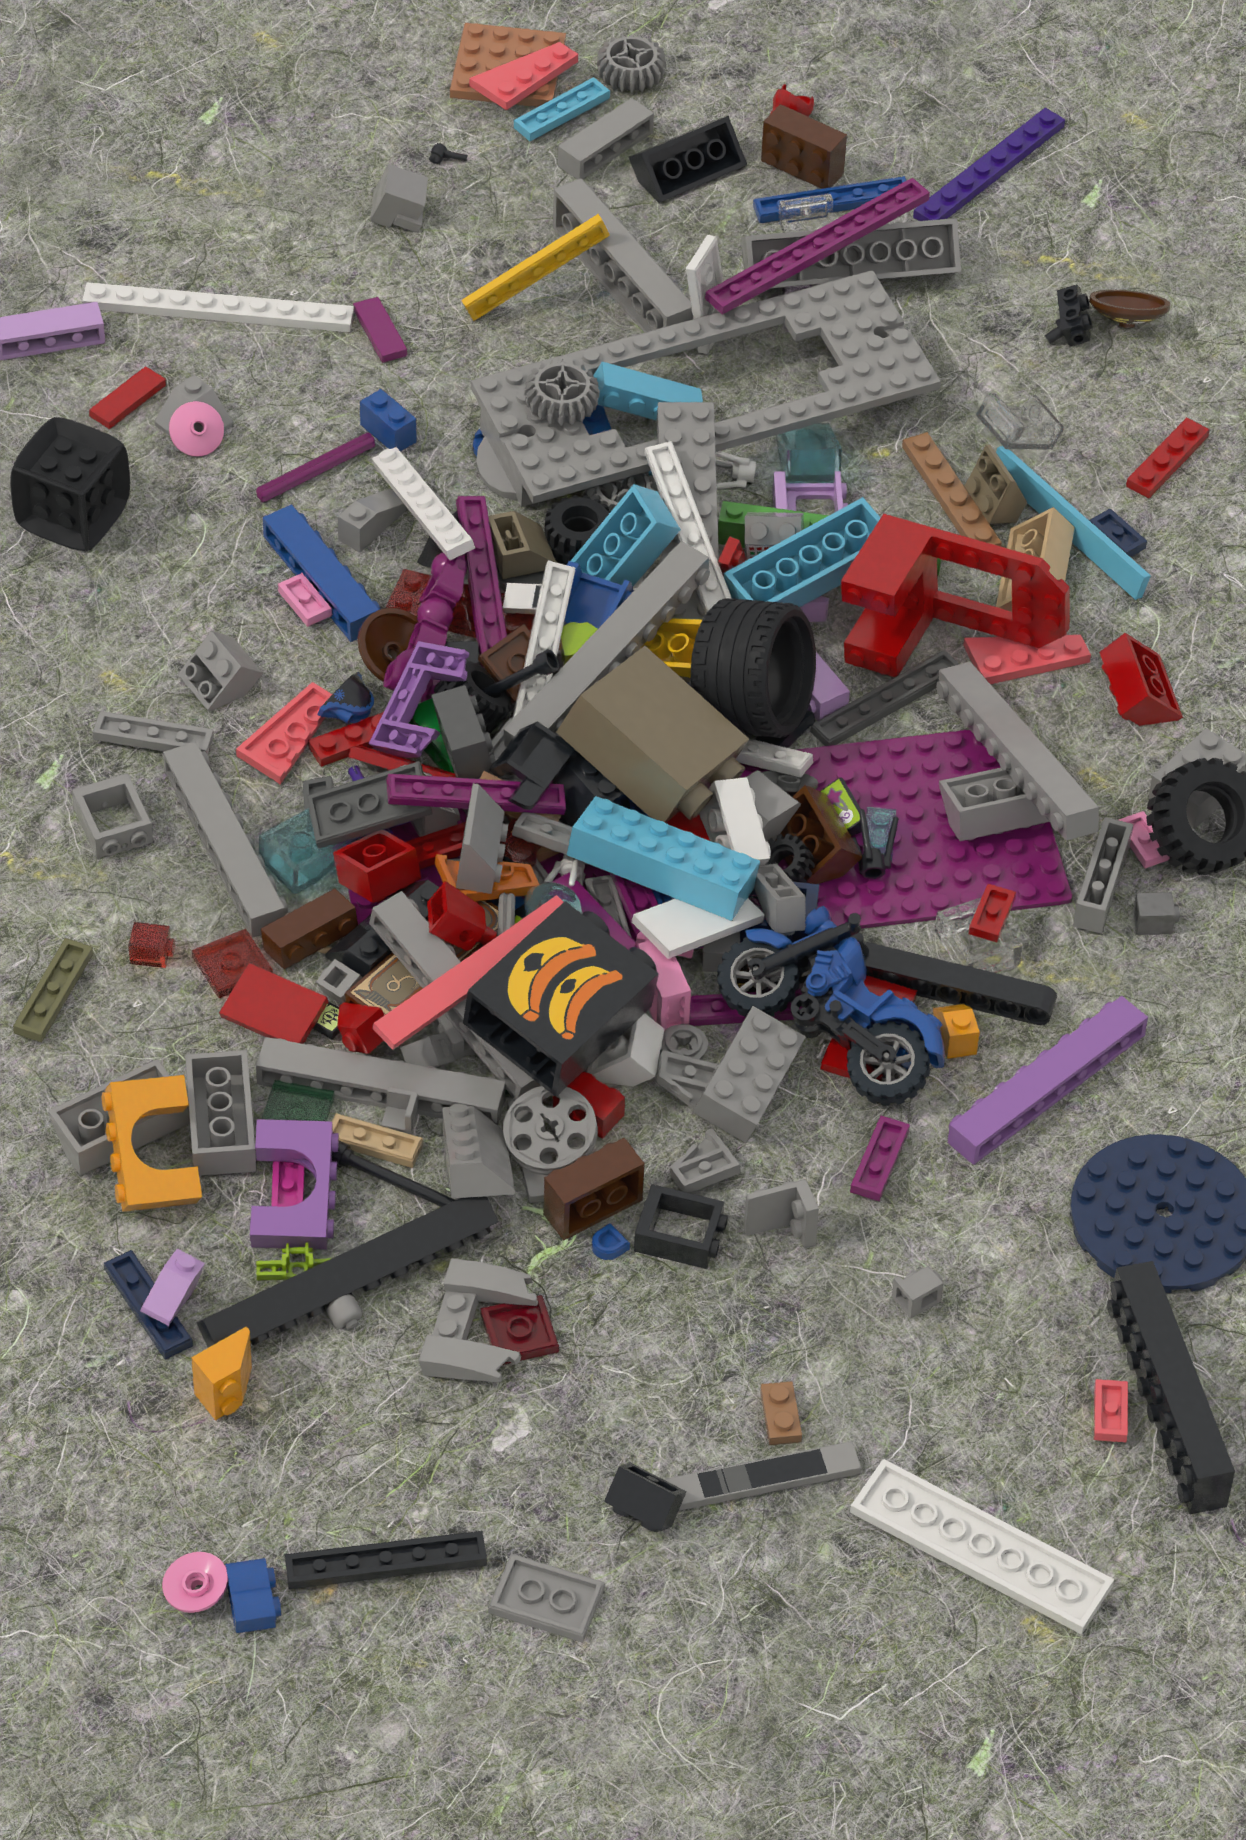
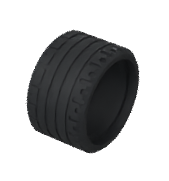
M732 598L719 600L706 613L696 634L691 660V687L744 735L784 738L798 727L808 710L816 673L815 639L808 618L797 605L792 603Z

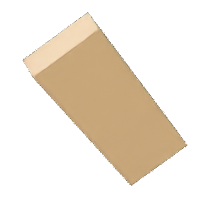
M337 1113L332 1120L333 1133H339L340 1141L350 1145V1149L361 1154L413 1168L423 1147V1138Z

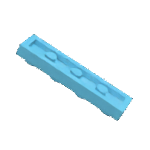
M593 77L514 120V129L527 140L532 141L610 99V90Z

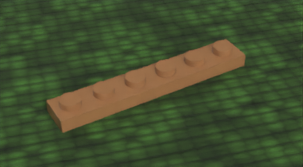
M928 432L903 439L902 448L959 534L1001 547L1002 542Z

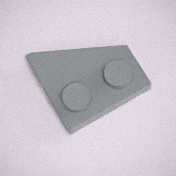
M711 1128L705 1132V1139L698 1146L693 1144L683 1157L670 1166V1174L681 1191L691 1193L740 1174V1164L714 1129Z

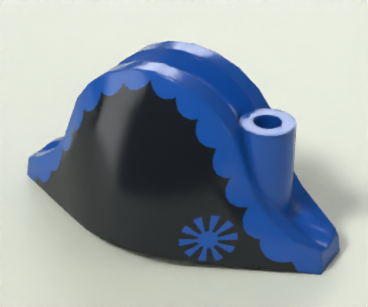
M359 672L351 675L320 707L317 715L342 720L346 724L356 723L368 718L374 705V696L364 684L362 675Z

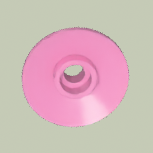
M193 401L181 405L173 413L169 422V434L173 444L182 453L201 457L212 453L220 445L224 435V424L220 414L212 406L204 402ZM194 423H200L203 426L202 432L194 430Z
M192 1552L181 1556L169 1566L163 1578L162 1589L166 1600L172 1607L182 1612L195 1613L212 1607L223 1597L228 1586L226 1567L218 1557L207 1552ZM203 1585L201 1588L194 1590L196 1586Z

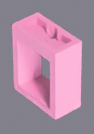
M650 940L638 943L637 948H640L652 958L659 973L652 1007L649 1009L652 1019L662 1026L664 1031L678 1024L689 1025L691 989L676 956L667 959Z

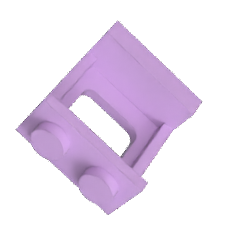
M835 471L834 483H786L785 472H774L772 489L773 508L796 511V500L831 499L834 501L835 512L848 505V503H843L847 496L846 483H841L840 471Z

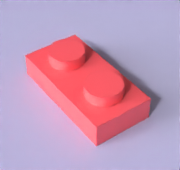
M1096 1379L1094 1386V1440L1126 1443L1128 1436V1381Z

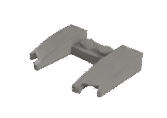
M451 1258L443 1282L446 1292L432 1335H426L418 1360L423 1375L501 1382L503 1378L497 1370L505 1362L517 1365L521 1360L520 1352L469 1341L467 1337L479 1301L537 1306L536 1294L528 1293L526 1284L533 1283L531 1276L497 1265Z

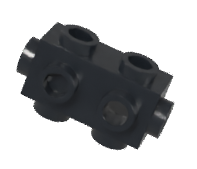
M1077 284L1057 290L1060 319L1056 320L1058 327L1045 334V338L1051 344L1064 336L1069 347L1090 341L1091 333L1089 330L1093 326L1090 315L1087 312L1090 309L1087 294H1082L1081 288Z

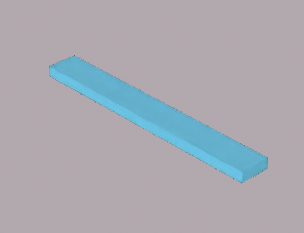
M1005 445L998 447L996 450L997 455L1017 483L1027 503L1039 514L1054 507L1075 527L1072 543L1135 600L1142 598L1151 575Z

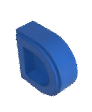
M611 1223L598 1230L592 1237V1251L600 1259L612 1260L630 1250V1242Z

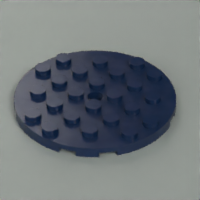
M1148 1134L1125 1138L1097 1152L1083 1166L1075 1180L1070 1200V1216L1074 1226V1235L1084 1252L1088 1251L1097 1261V1266L1113 1278H1115L1116 1268L1153 1261L1165 1293L1168 1294L1172 1293V1290L1190 1289L1193 1292L1215 1285V1281L1227 1274L1232 1275L1246 1260V1178L1231 1161L1204 1144L1179 1136ZM1168 1207V1211L1172 1215L1163 1217L1156 1211Z

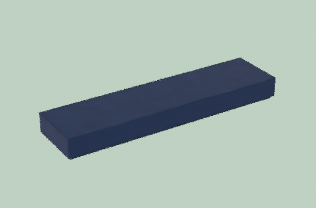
M132 1250L104 1262V1270L165 1360L193 1347V1339L177 1316L167 1326L141 1312V1308L155 1283Z

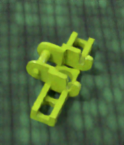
M308 1242L305 1243V1247H289V1243H286V1249H282V1253H286L282 1254V1260L256 1261L257 1281L287 1280L296 1275L292 1272L293 1268L301 1267L306 1271L329 1259H313V1253H309L313 1252V1250L308 1247ZM290 1254H305L306 1262H290ZM263 1268L272 1270L270 1272H260Z

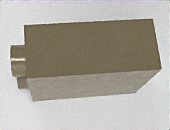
M646 646L642 647L583 692L556 732L650 818L665 823L679 812L684 814L689 820H692L712 799L714 793L709 790V787L714 781L739 778L744 772L745 767L736 758L749 741L748 737Z

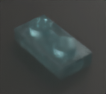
M867 807L866 820L871 848H877L885 855L892 820L896 816V809Z

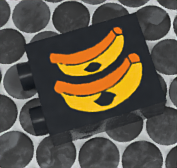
M565 901L468 989L463 1024L557 1097L652 1007L659 973L654 961L646 952L637 947H631L628 950L612 938L608 926L597 914L591 911H585L581 914Z

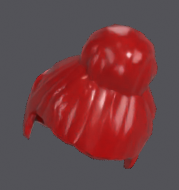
M783 84L782 88L778 89L774 94L773 110L771 113L781 104L809 117L815 107L814 97L795 96L786 90V84Z

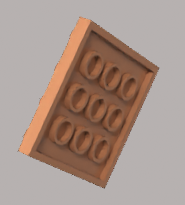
M465 23L451 82L450 98L493 102L470 87L469 78L558 42L565 45L566 33ZM559 75L515 105L539 107L554 99Z

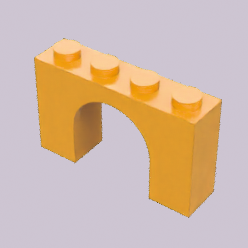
M184 1075L110 1082L105 1092H102V1107L104 1111H108L110 1122L106 1124V1136L108 1142L113 1143L114 1153L110 1156L112 1172H117L118 1184L115 1185V1198L117 1203H121L122 1212L196 1204L202 1198L198 1166L169 1170L154 1169L144 1164L137 1157L131 1142L133 1126L140 1119L152 1115L181 1113L189 1106Z

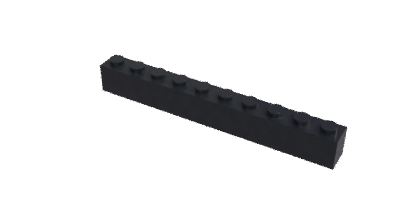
M487 1196L459 1198L196 1322L208 1348L244 1327L250 1330V1342L253 1346L270 1338L268 1331L278 1327L280 1332H283L297 1325L296 1318L307 1314L310 1319L325 1312L324 1305L347 1294L353 1295L352 1292L361 1287L364 1292L382 1285L380 1278L388 1274L391 1275L392 1279L409 1272L407 1265L418 1261L420 1266L437 1259L435 1252L443 1248L446 1249L447 1253L464 1246L462 1239L473 1235L476 1240L491 1233L490 1226L499 1221Z

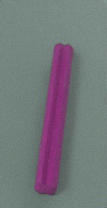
M366 432L257 487L256 495L261 502H266L375 446V439L369 432Z

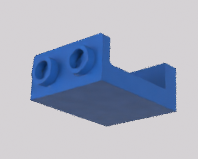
M568 561L567 566L575 567L576 569L564 625L570 622H588L599 629L634 591L631 581L624 580L623 584L620 585L582 573L578 563Z

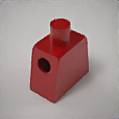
M444 881L427 902L429 933L465 951L471 950L477 942L486 945L496 938L497 932L486 925L484 908L448 882Z

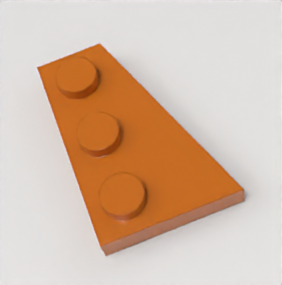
M436 854L435 865L443 883L446 881L456 888L460 861L447 860V855ZM497 862V864L502 865L500 883H493L492 894L456 888L476 902L499 899L502 893H512L515 897L538 894L540 885L531 864Z

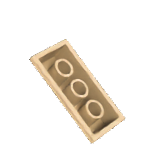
M1052 507L1011 528L1007 548L1043 558L1051 567L1049 572L1057 580L1063 579L1065 581L1075 527ZM1001 577L996 607L1012 611V579Z

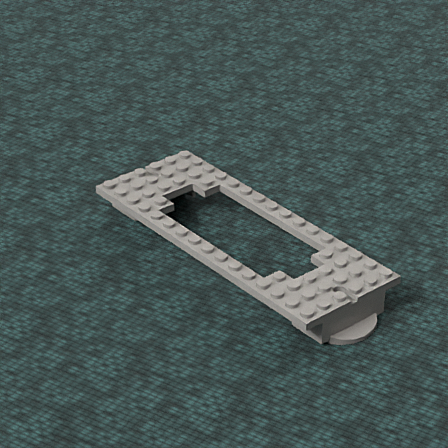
M871 270L736 307L723 315L720 312L471 380V390L481 407L480 430L484 436L478 446L476 466L481 480L491 491L503 498L518 500L521 507L651 471L644 452L646 447L657 445V439L626 448L616 429L589 435L584 424L577 420L574 421L573 425H570L568 422H564L562 426H560L559 422H553L549 425L548 419L540 421L538 415H532L530 408L527 407L525 402L524 387H526V380L528 375H531L533 372V368H539L541 363L549 365L551 360L560 363L564 359L565 363L569 364L575 361L576 366L584 364L585 369L592 370L594 375L602 361L627 367L783 323L795 342L820 335L838 364L837 367L818 372V381L825 392L716 422L715 452L940 389L941 381L910 330H906L904 327V320L874 271Z

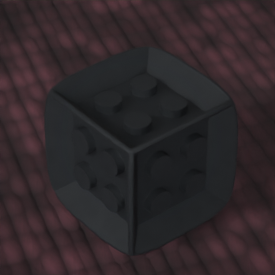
M53 417L48 420L19 453L11 471V499L17 523L30 533L59 545L80 551L92 549L117 521L129 498L130 470L128 454L124 444L110 434L70 419Z

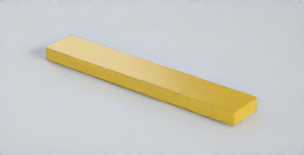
M599 214L595 215L462 299L461 301L472 320H477L610 236Z

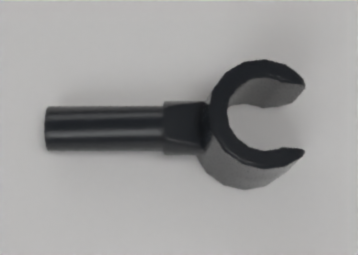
M437 143L431 150L432 154L429 160L434 164H440L444 158L467 161L468 155L447 151L443 144Z

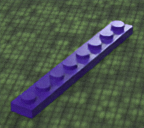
M1045 107L929 197L927 202L915 208L913 218L918 221L948 219L1063 129L1065 119Z

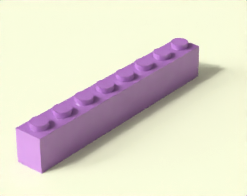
M1120 996L1114 1002L1106 1003L1098 1014L1092 1018H1086L1079 1028L1071 1034L1063 1035L1050 1050H1043L1030 1065L1022 1066L1007 1082L999 1083L991 1094L984 1099H978L971 1109L963 1115L958 1114L949 1124L947 1143L970 1163L975 1165L1143 1038L1146 1032L1148 1016L1123 996Z

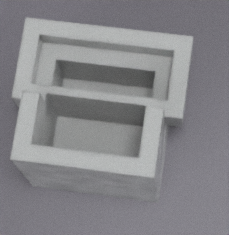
M388 164L373 192L370 221L388 228L393 223V225L418 233L422 227L428 177Z

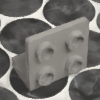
M807 1180L790 1181L781 1186L766 1190L759 1189L748 1194L745 1206V1234L749 1236L791 1225L794 1237L800 1238L804 1248L815 1246L819 1208Z

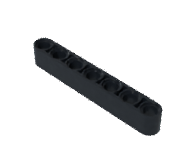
M865 942L869 948V954L864 956L867 976L917 990L916 996L953 1005L964 1004L973 1010L1034 1025H1046L1050 1021L1057 993L1049 986Z

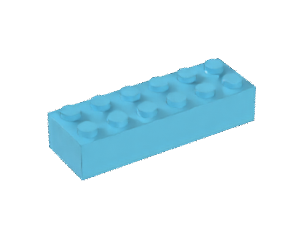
M863 497L726 571L724 579L731 598L792 603L799 608L841 585V579L881 517Z
M597 796L594 797L572 827L567 855L731 921L753 891L760 865L759 860L749 857L747 854L736 852L719 843L698 837L691 832L683 831L663 821L650 818L635 810H630L608 799H602Z

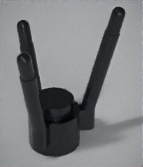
M860 809L864 852L862 859L858 862L859 873L868 879L880 878L884 876L885 869L891 868V854L899 818L897 816L893 817L885 855H883L879 849L871 848L865 810ZM852 837L860 853L862 854L856 837Z

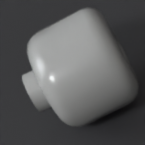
M351 1294L332 1301L326 1309L333 1325L338 1329L346 1327L347 1330L356 1327L359 1324L358 1320L363 1314L357 1300Z

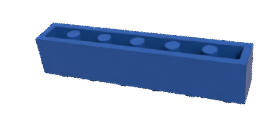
M292 504L264 516L263 537L295 576L303 573L332 608V616L330 618L350 642L357 640L361 625L372 613L381 609L379 604L375 600L372 601L364 586L355 581L349 568L339 562L334 550L324 544L319 532L309 526L304 514L299 513Z

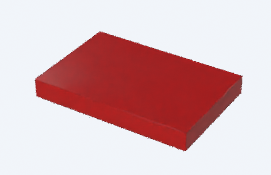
M249 963L219 1014L221 1018L262 1036L274 1039L281 1038L290 1042L304 1044L329 1000L322 994Z

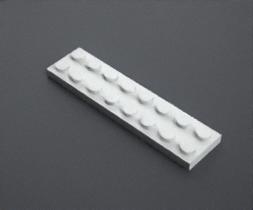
M885 1459L880 1462L850 1507V1513L1081 1635L1113 1587V1578Z

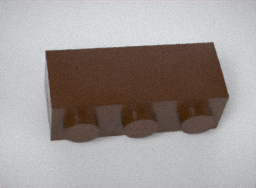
M334 888L261 928L264 951L283 969H286L341 939L358 926L356 907Z

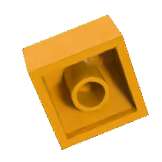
M247 1327L191 1357L194 1394L214 1420L234 1413L243 1405L252 1369L250 1330Z

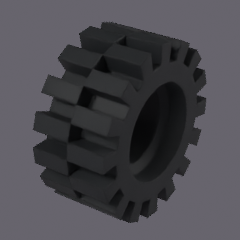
M782 834L776 835L777 841H774L772 838L767 840L770 843L771 855L765 865L779 864L783 858L794 855L793 862L783 871L792 882L806 883L807 881L804 877H811L812 872L809 868H814L815 863L812 861L814 857L811 851L799 837L786 834L784 838Z

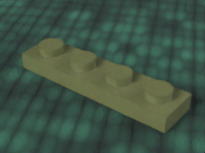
M68 938L63 940L14 1023V1034L42 1043L93 956V946Z

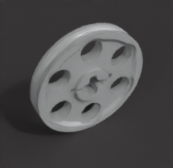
M539 1086L518 1097L507 1111L503 1125L504 1139L512 1158L526 1170L548 1175L555 1169H562L574 1163L581 1156H588L593 1150L598 1133L594 1110L583 1095L568 1087L557 1096L560 1102L556 1107L547 1108L543 1105L545 1098L554 1095L543 1086ZM582 1109L586 1112V1116L581 1121H573L569 1118L570 1113L573 1110ZM522 1110H528L533 1114L532 1118L527 1122L517 1121L516 1115ZM542 1117L545 1118L548 1125H550L552 1128H555V1134L558 1142L555 1140L553 1134H550L549 1131H546L545 1122ZM574 1137H581L585 1140L584 1146L580 1149H572L568 1146V1143ZM521 1138H527L532 1143L528 1149L518 1150L514 1147L516 1141ZM551 1151L558 1155L557 1160L551 1164H545L541 1161L542 1155L546 1152Z

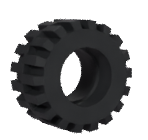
M576 495L570 499L565 497L561 499L560 503L555 502L552 504V509L547 510L544 534L556 563L567 565L568 561L573 559L611 512L606 504H601V500L596 498L592 500L590 496L581 498Z
M466 660L465 671L468 672L466 681L440 680L434 688V692L436 694L465 685L469 696L475 695L479 707V712L476 715L481 713L486 726L484 732H489L490 734L512 710L513 703L505 692L494 697L484 693L482 689L496 683L484 667Z

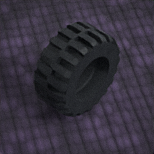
M1206 758L1197 759L1167 773L1162 778V782L1156 784L1152 791L1155 797L1149 799L1147 809L1152 810L1151 814L1146 816L1147 825H1152L1153 832L1149 833L1152 842L1155 840L1158 842L1160 847L1157 848L1159 854L1161 856H1169L1168 863L1175 868L1183 865V872L1189 874L1197 872L1199 875H1209L1213 872H1221L1245 861L1246 772H1237V765L1231 762L1223 764L1222 759L1218 758L1210 760ZM1196 790L1213 796L1224 811L1226 820L1225 831L1221 840L1217 843L1208 842L1200 838L1188 822L1187 802L1191 793Z

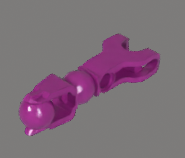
M442 552L434 558L431 564L432 576L419 599L421 605L417 611L418 623L414 626L407 650L399 654L388 665L383 681L385 688L392 691L395 690L418 641L445 646L447 632L453 621L452 609L456 606L463 592L464 577L467 573L465 554L449 560ZM430 679L426 691L421 697V703L432 698V695L435 694L434 688L440 680Z

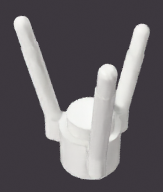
M722 451L715 452L717 457L733 461L717 459L716 466L732 468V478H737V481L717 483V490L733 487L746 488L747 483H754L756 461Z
M564 854L562 861L555 862L553 870L540 886L538 893L542 894L545 891V885L551 883L558 873H561V876L568 872L570 873L569 886H574L576 880L583 886L585 878L583 871L586 863Z

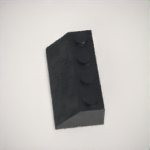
M729 116L713 120L628 157L638 182L658 203L747 165Z
M429 880L417 881L405 889L398 890L392 896L402 891L408 899H412L417 904L421 915L426 921H429L427 902L439 887ZM371 914L325 953V957L331 962L336 959L360 974L362 978L392 953L391 949L369 924Z

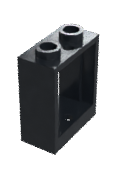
M651 1184L635 1231L634 1252L707 1269L710 1258H716L719 1251L720 1240L717 1239L718 1234H724L726 1230L728 1215L724 1214V1201ZM661 1209L709 1220L703 1243L654 1231Z

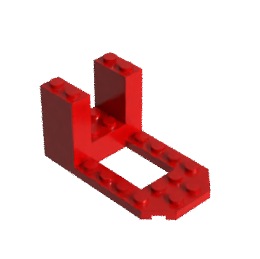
M883 513L841 579L842 601L865 608L844 641L845 663L897 677L933 618L1024 645L1041 648L1064 637L1070 629V587L1063 579L1057 580L1049 572L1051 567L1043 558ZM937 558L1012 579V611L938 591Z

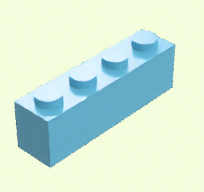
M603 361L593 375L597 378L598 389L600 390L598 405L656 421L658 402H703L700 388Z

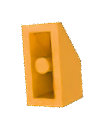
M964 1004L933 1008L934 1016L942 1023L940 1031L947 1059L977 1055L980 1031L973 1009Z

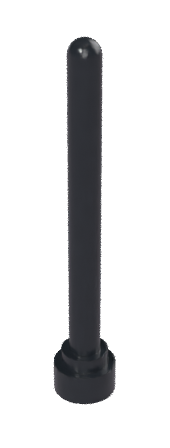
M547 649L536 655L533 664L482 689V691L494 697L537 674L548 676L559 670L558 658L553 651Z
M340 1140L338 1152H332V1162H337V1167L339 1168L342 1166L346 1168L352 1166L440 1207L455 1201V1199L355 1155L354 1150L350 1149V1145Z

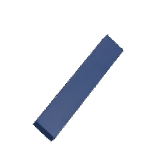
M903 176L753 199V208L759 223L852 210L907 180Z

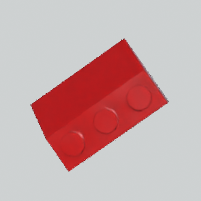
M1127 633L1122 634L1099 652L1103 661L1102 669L1108 676L1111 684L1109 686L1110 691L1116 697L1118 703L1117 711L1123 719L1143 726L1179 721L1183 718L1160 654Z

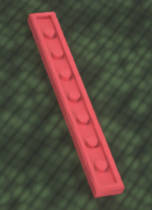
M557 895L374 1022V1031L392 1050L466 999L468 989L553 913L563 901Z

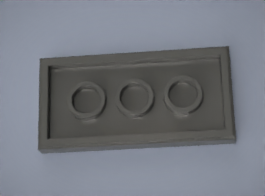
M420 761L307 795L309 813L318 848L327 847L432 815L431 807L388 804L386 782L388 774L424 776Z

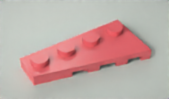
M558 42L469 78V86L503 109L508 110L578 62V53Z
M1065 635L1041 648L1024 645L1001 637L964 638L963 644L972 664L990 684L1090 663L1091 654L1081 635Z
M312 682L237 747L236 756L281 785L307 746L308 740L313 737L325 717L318 716L317 714L320 707L332 694Z

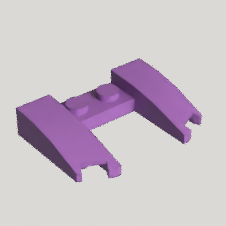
M418 641L369 745L379 751L398 757H420L422 751L432 740L437 739L440 732L436 729L412 725L409 722L414 716V712L426 691L430 679L466 681L468 672L465 671L469 652L463 649Z

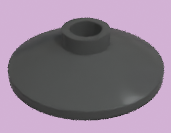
M772 770L762 772L792 797L804 785L814 789L818 787L817 779L805 773L800 778Z

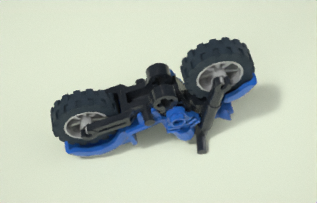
M821 906L817 910L813 909L805 920V933L809 936L793 943L786 936L773 930L763 928L745 930L747 937L743 939V942L739 944L736 942L730 946L731 950L723 954L722 964L718 965L717 980L721 994L732 1010L736 1009L738 1014L746 1017L752 1006L772 1017L775 1016V1012L780 1011L781 1013L787 1008V1004L791 1002V1012L798 1032L806 1036V1038H814L821 1033H826L839 1045L845 1047L848 1050L847 1069L853 1086L856 1087L857 1092L862 1097L866 1096L868 1101L875 1104L876 1101L881 1102L884 1106H890V1103L895 1102L897 1105L905 1103V1099L914 1098L919 1088H924L926 1077H929L930 1074L929 1064L934 1068L944 1067L945 1051L940 1031L942 1026L940 1020L931 1014L926 1015L918 1010L917 1006L909 999L903 998L901 1000L891 990H887L882 996H877L865 986L864 981L867 968L864 956L869 954V948L864 941L863 934L859 933L861 931V917L858 913L850 914L848 922L836 926L831 921L829 911L825 906ZM748 964L749 972L740 971L741 968ZM810 970V974H808L801 989L802 995L796 997L795 992L800 987L799 977ZM737 978L750 979L740 988L737 985ZM753 986L756 988V995L746 993ZM866 1064L874 1069L871 1074H868ZM881 1074L883 1078H886V1082L876 1080V1078Z

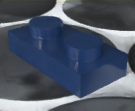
M1109 508L1089 520L1128 556L1132 557L1146 549L1147 540L1112 509Z

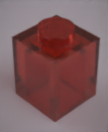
M134 922L128 945L130 964L166 968L168 956L173 957L175 952V939L170 936V926Z

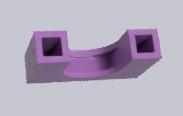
M257 1119L256 1161L294 1162L300 1164L313 1174L316 1185L308 1198L293 1206H251V1247L286 1248V1243H289V1247H305V1243L308 1242L309 1248L327 1250L328 1238H334V1220L329 1219V1209L335 1210L336 1191L330 1190L331 1181H337V1162H332V1152H338L339 1133H333L331 1121Z

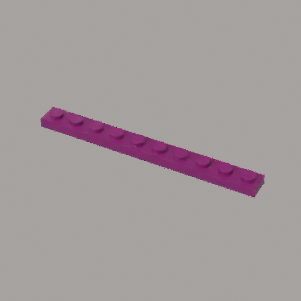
M912 177L705 292V300L723 315L927 202L930 192Z

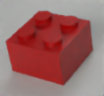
M384 829L373 832L333 852L339 883L372 903L382 901L386 896L405 889L410 884L421 879L416 848Z

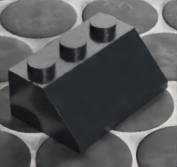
M575 751L552 782V784H564L566 810L561 818L570 827L574 826L595 796L608 799L615 804L630 809L629 798L577 751Z

